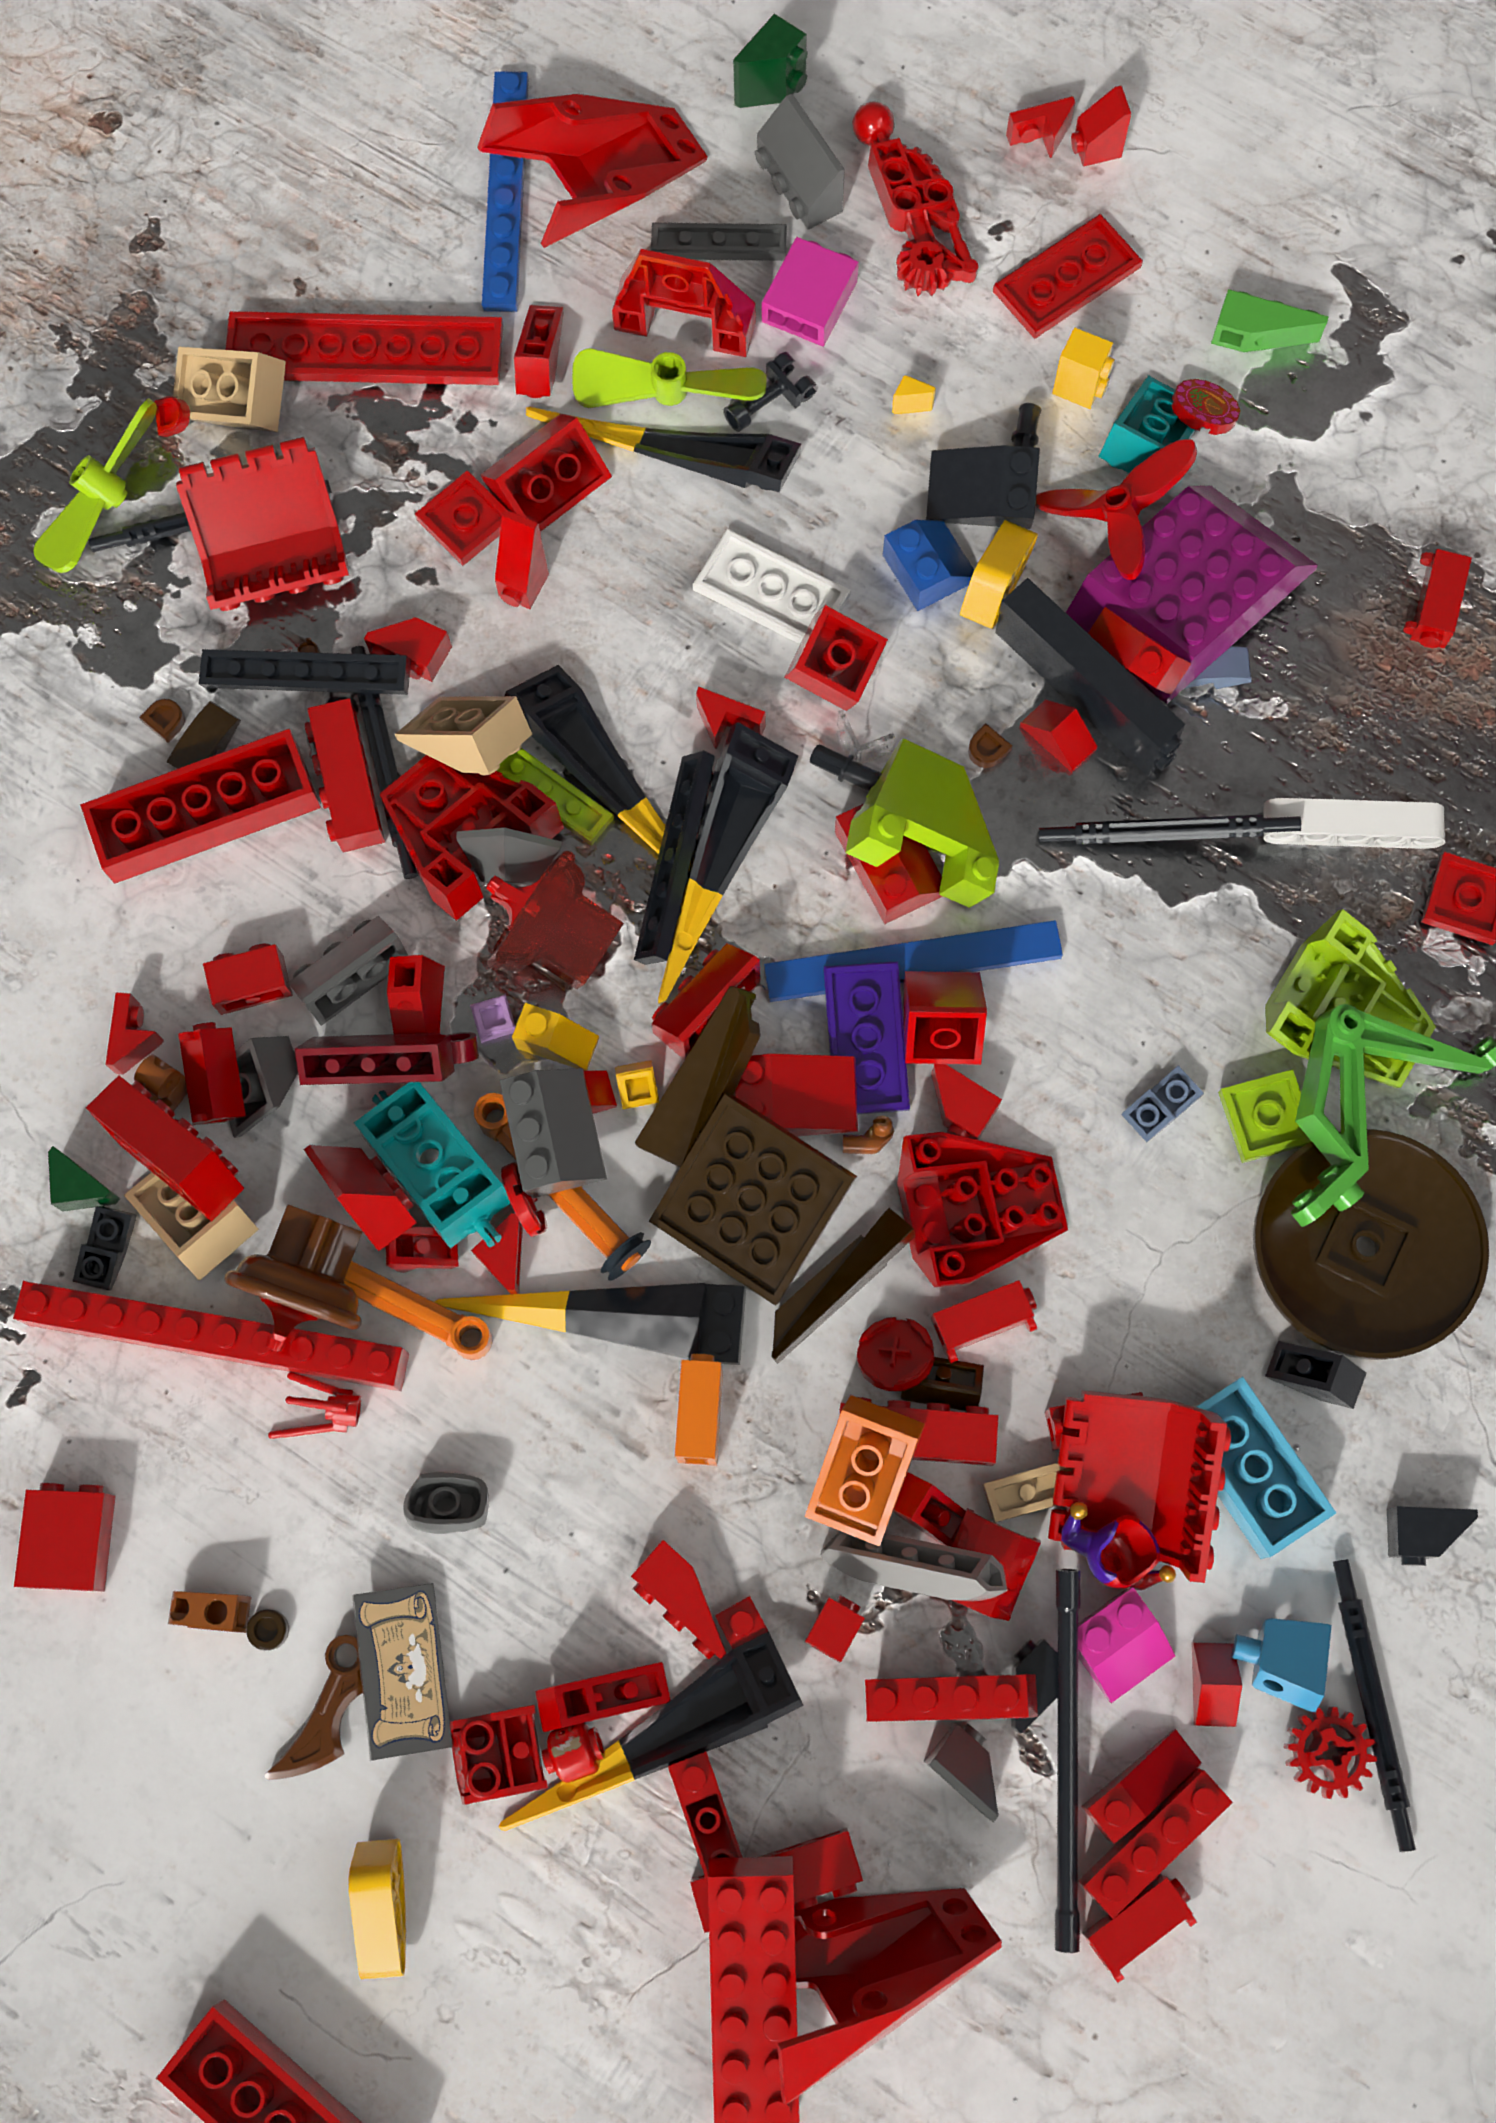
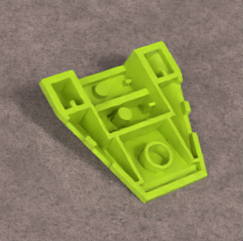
M1343 909L1338 910L1301 944L1265 1004L1266 1033L1294 1055L1309 1059L1316 1019L1320 1014L1342 1004L1352 1005L1362 1012L1429 1038L1436 1025L1410 988L1406 989L1395 974L1397 968L1392 961L1386 960L1375 945L1377 939L1373 933ZM1363 1053L1364 1078L1395 1088L1402 1087L1415 1062ZM1334 1055L1332 1067L1340 1069V1058Z

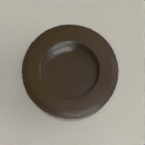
M270 1609L258 1611L250 1618L247 1624V1638L259 1650L269 1651L277 1649L284 1644L288 1637V1621L279 1611Z

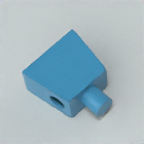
M1266 1619L1257 1639L1236 1634L1232 1648V1659L1254 1664L1252 1686L1255 1689L1305 1710L1316 1712L1325 1696L1332 1625Z

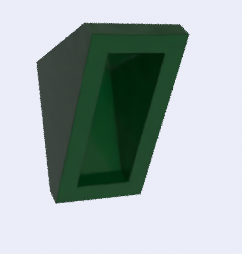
M54 1146L48 1151L51 1205L64 1212L94 1208L96 1206L116 1205L121 1199Z

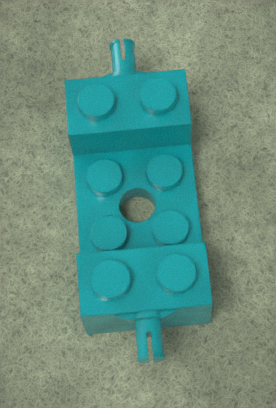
M408 1082L391 1096H388L385 1090H381L378 1093L383 1101L375 1094L372 1097V1101L377 1106L355 1121L354 1124L385 1167L390 1169L416 1202L448 1247L452 1248L466 1236L476 1231L487 1243L488 1247L495 1245L488 1232L498 1243L502 1236L489 1221H491L495 1214L510 1204L505 1187L420 1082ZM428 1149L439 1151V1156L433 1163H420V1157L424 1151Z

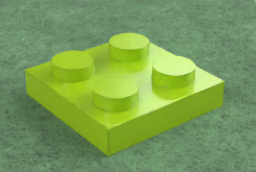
M1293 1069L1219 1090L1218 1094L1242 1163L1300 1148L1312 1142L1295 1122L1301 1091Z

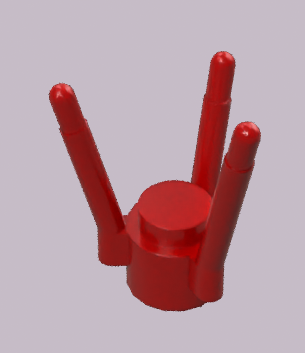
M289 1372L287 1374L288 1379L334 1396H329L327 1401L287 1396L285 1402L303 1407L324 1409L325 1419L332 1420V1423L271 1431L268 1433V1437L270 1439L287 1438L333 1431L347 1433L348 1426L357 1427L361 1411V1396L353 1395V1390L338 1388Z

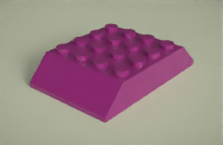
M1187 486L1142 526L1145 538V559L1143 568L1137 578L1134 580L1123 578L1118 572L1110 554L1087 575L1066 613L1088 633L1104 607H1106L1192 663L1171 695L1156 689L1129 671L1148 690L1168 704L1209 665L1317 569V564L1213 486Z

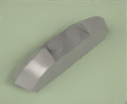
M839 1531L821 1550L820 1556L841 1572L858 1580L889 1588L959 1601L987 1600L1007 1591L1004 1568L989 1554L886 1533L879 1547L842 1531Z

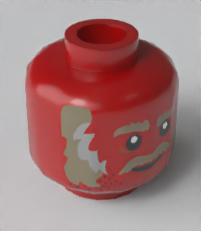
M586 1723L553 1730L547 1738L548 1748L542 1750V1758L549 1774L555 1772L558 1778L565 1783L595 1774L600 1767V1760L605 1759V1751L596 1727L589 1728Z

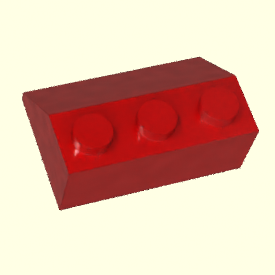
M562 413L480 474L492 495L508 511L537 522L540 532L613 477L578 418Z
M863 804L836 816L835 834L845 851L851 820L856 812L862 808ZM903 835L901 851L878 867L847 854L884 925L943 897L939 895L942 875L926 846Z
M728 943L720 951L718 949L712 950L702 963L704 968L695 977L690 975L681 983L677 989L679 994L670 1004L664 1002L654 1012L652 1016L654 1021L651 1023L653 1034L685 1060L728 988L735 986L752 992L761 982L760 959L755 955Z
M309 1145L303 1149L335 1197L378 1251L417 1223L408 1211L414 1205L377 1156L369 1159L362 1148Z

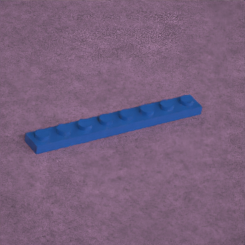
M494 72L493 104L527 100L529 87L528 72ZM490 153L482 290L483 312H517L525 158Z

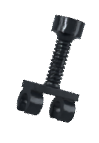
M782 352L773 361L771 360L766 364V377L772 384L766 388L764 396L757 400L747 401L744 404L736 400L723 409L727 422L736 432H740L751 424L750 416L781 394L796 409L800 406L801 402H806L816 393L813 387L817 384L810 376L802 377L795 385L786 377L795 368L792 365L795 360L788 352Z

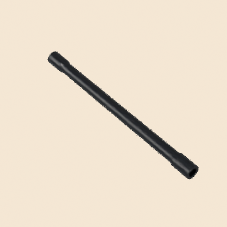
M1068 1568L1056 1569L1058 1692L1057 1908L1055 1910V1950L1062 1953H1077L1080 1951V1912L1078 1910V1612L1080 1609L1081 1570Z

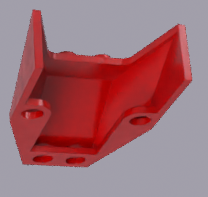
M584 94L494 103L491 106L477 146L479 151L484 153L547 162L573 198L557 201L541 241L543 248L647 197L705 163L708 158L675 108Z
M965 1888L836 1898L794 1912L796 1989L809 1988L817 1991L836 2024L777 2043L781 2093L784 2104L787 2105L887 2036L1002 1947V1940Z

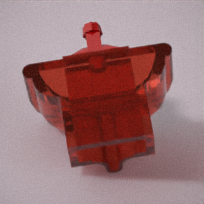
M571 851L561 853L548 866L539 880L531 885L515 888L496 875L490 879L486 889L492 893L490 896L492 900L507 910L509 923L487 958L486 964L489 969L498 970L503 968L508 971L518 972L537 962L575 989L585 985L624 923L582 894L585 877L581 868L574 863L575 855Z

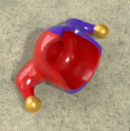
M1082 1502L1072 1504L1070 1508L1071 1514L1061 1530L1062 1541L1066 1546L1087 1558L1090 1571L1101 1583L1112 1588L1134 1587L1135 1590L1143 1591L1162 1581L1171 1583L1175 1580L1176 1571L1169 1565L1162 1566L1159 1571H1152L1160 1561V1549L1150 1529L1139 1519L1131 1515H1122L1098 1530L1090 1529L1081 1525V1519L1085 1518L1088 1514L1087 1506Z

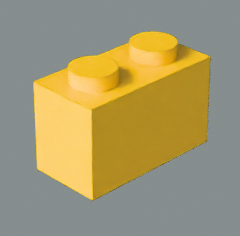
M1074 327L1060 355L1052 394L1091 409L1096 397L1103 398L1110 381L1108 377L1115 362V359L1110 357L1113 342Z

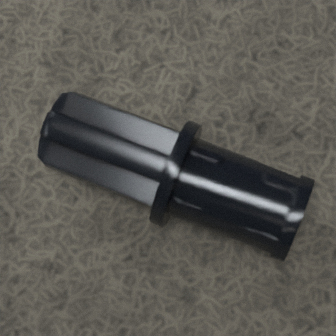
M1033 403L1021 404L1017 428L1011 436V440L1014 443L1013 446L1034 447L1038 444L1039 437L1036 432L1042 411L1038 405Z
M817 745L810 756V763L838 776V781L843 782V780H846L868 791L875 786L882 775L880 771H876L853 760L854 756L849 755L846 757L823 745Z

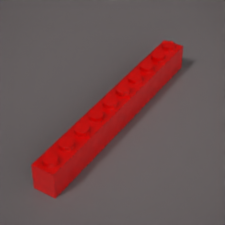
M27 1281L22 1282L13 1317L14 1320L25 1325L400 1392H402L409 1353L402 1347L295 1328L286 1337L284 1342L287 1344L283 1351L276 1352L266 1347L268 1336L271 1337L274 1330V1325Z

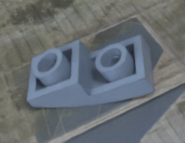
M1231 646L1184 689L1213 683L1217 690L1252 682L1248 648Z
M1178 1065L1121 1115L1147 1143L1200 1099L1204 1093Z

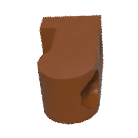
M154 1054L145 1058L134 1074V1082L138 1081L152 1094L151 1101L154 1100L156 1102L160 1099L173 1112L187 1095L185 1076Z
M173 1591L168 1624L187 1626V1628L246 1633L252 1596Z

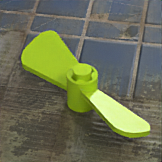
M587 348L580 351L575 357L572 373L574 397L585 408L653 397L663 405L674 406L685 399L687 392L752 401L764 396L767 384L766 374L754 367L686 372L683 358L672 352L661 353L654 358L652 363Z
M150 398L146 399L139 407L105 466L92 456L87 455L74 469L69 484L79 490L78 494L34 545V556L43 565L59 573L72 570L81 557L102 509L107 510L112 506L117 508L126 498V481L116 475V472L155 417L157 406Z

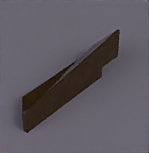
M735 986L728 988L635 1141L637 1147L681 1168L697 1141L699 1133L701 1134L724 1094L728 1092L732 1095L734 1094L761 1036L759 1023L752 1020L751 1007L754 1000H756L755 993Z
M888 1208L865 1237L860 1235L778 1308L775 1311L773 1351L771 1355L773 1360L777 1364L782 1361L887 1266V1262L915 1238L913 1227L891 1208Z

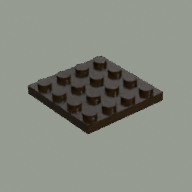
M728 1092L722 1097L648 1222L776 1306L781 1301L848 1193L857 1175Z

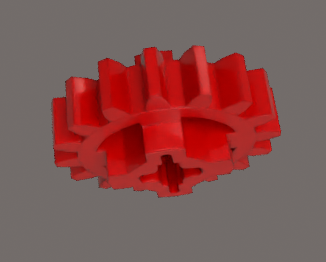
M1328 1707L1326 1716L1321 1708H1317L1316 1712H1312L1313 1719L1300 1714L1298 1720L1302 1727L1300 1729L1289 1727L1288 1732L1295 1737L1294 1743L1284 1744V1748L1293 1751L1294 1756L1285 1762L1286 1766L1297 1767L1299 1770L1293 1779L1299 1783L1308 1780L1306 1791L1315 1794L1321 1787L1322 1797L1326 1799H1332L1334 1789L1341 1798L1349 1797L1348 1786L1354 1790L1361 1791L1363 1787L1359 1778L1361 1776L1372 1778L1373 1776L1372 1772L1366 1768L1367 1762L1377 1761L1376 1756L1367 1754V1747L1375 1744L1374 1739L1363 1738L1361 1735L1367 1728L1366 1724L1358 1723L1352 1725L1354 1714L1351 1712H1345L1339 1718L1337 1707ZM1331 1724L1344 1729L1351 1738L1342 1739L1337 1736L1335 1728H1332ZM1312 1732L1313 1740L1309 1748L1304 1750L1306 1740ZM1328 1745L1344 1748L1333 1754L1332 1760L1316 1757L1327 1751ZM1356 1755L1354 1765L1348 1773L1347 1766L1352 1756ZM1318 1766L1322 1768L1329 1781L1317 1777L1309 1767Z

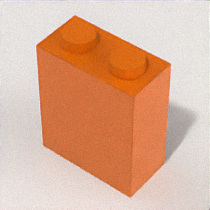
M691 1354L690 1360H681L675 1458L681 1464L717 1466L723 1368L721 1362L714 1361L713 1355Z

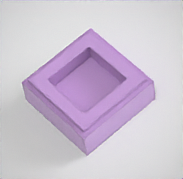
M506 994L470 1005L481 1043L514 1033L516 1026Z

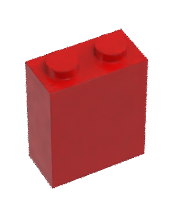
M40 1483L39 1490H26L14 1587L105 1592L116 1496L103 1493L104 1486L80 1484L78 1492L64 1491L65 1484Z

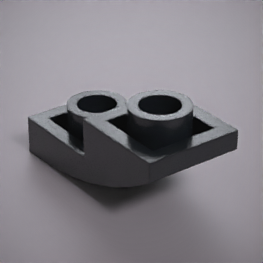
M96 1206L88 1241L86 1244H81L72 1282L108 1291L112 1290L128 1249L137 1214L104 1206Z

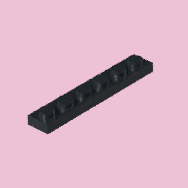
M202 649L198 684L204 688L408 695L411 659L407 655Z
M705 750L683 756L681 759L634 956L635 961L644 965L667 961L673 948V934L681 913L684 887L689 879L688 870L692 853L697 845L696 836L700 819L705 811L704 802L708 785L713 777L712 768L715 756Z

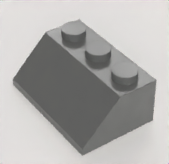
M791 93L783 99L758 131L755 157L761 169H767L772 176V182L776 191L780 195L784 194L789 201V207L793 216L797 220L801 219L809 230L843 212L845 169Z
M377 916L372 921L365 920L354 929L353 935L343 942H336L330 945L324 951L323 957L315 963L300 967L294 973L293 979L288 983L322 1026L388 977L390 957L408 956L397 934Z
M582 1068L535 1070L500 1080L523 1192L532 1198H537L607 1180Z

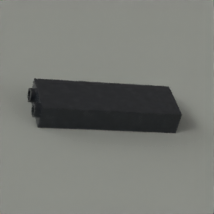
M1029 578L1024 580L1002 600L995 632L1147 776L1157 768L1163 771L1173 762L1177 756L1174 752L1183 742L1180 737L1186 724Z

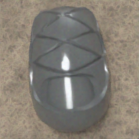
M447 1472L420 1474L405 1496L403 1507L405 1519L413 1528L434 1534L466 1532L482 1527L486 1523L489 1509L488 1488L482 1479L470 1475Z

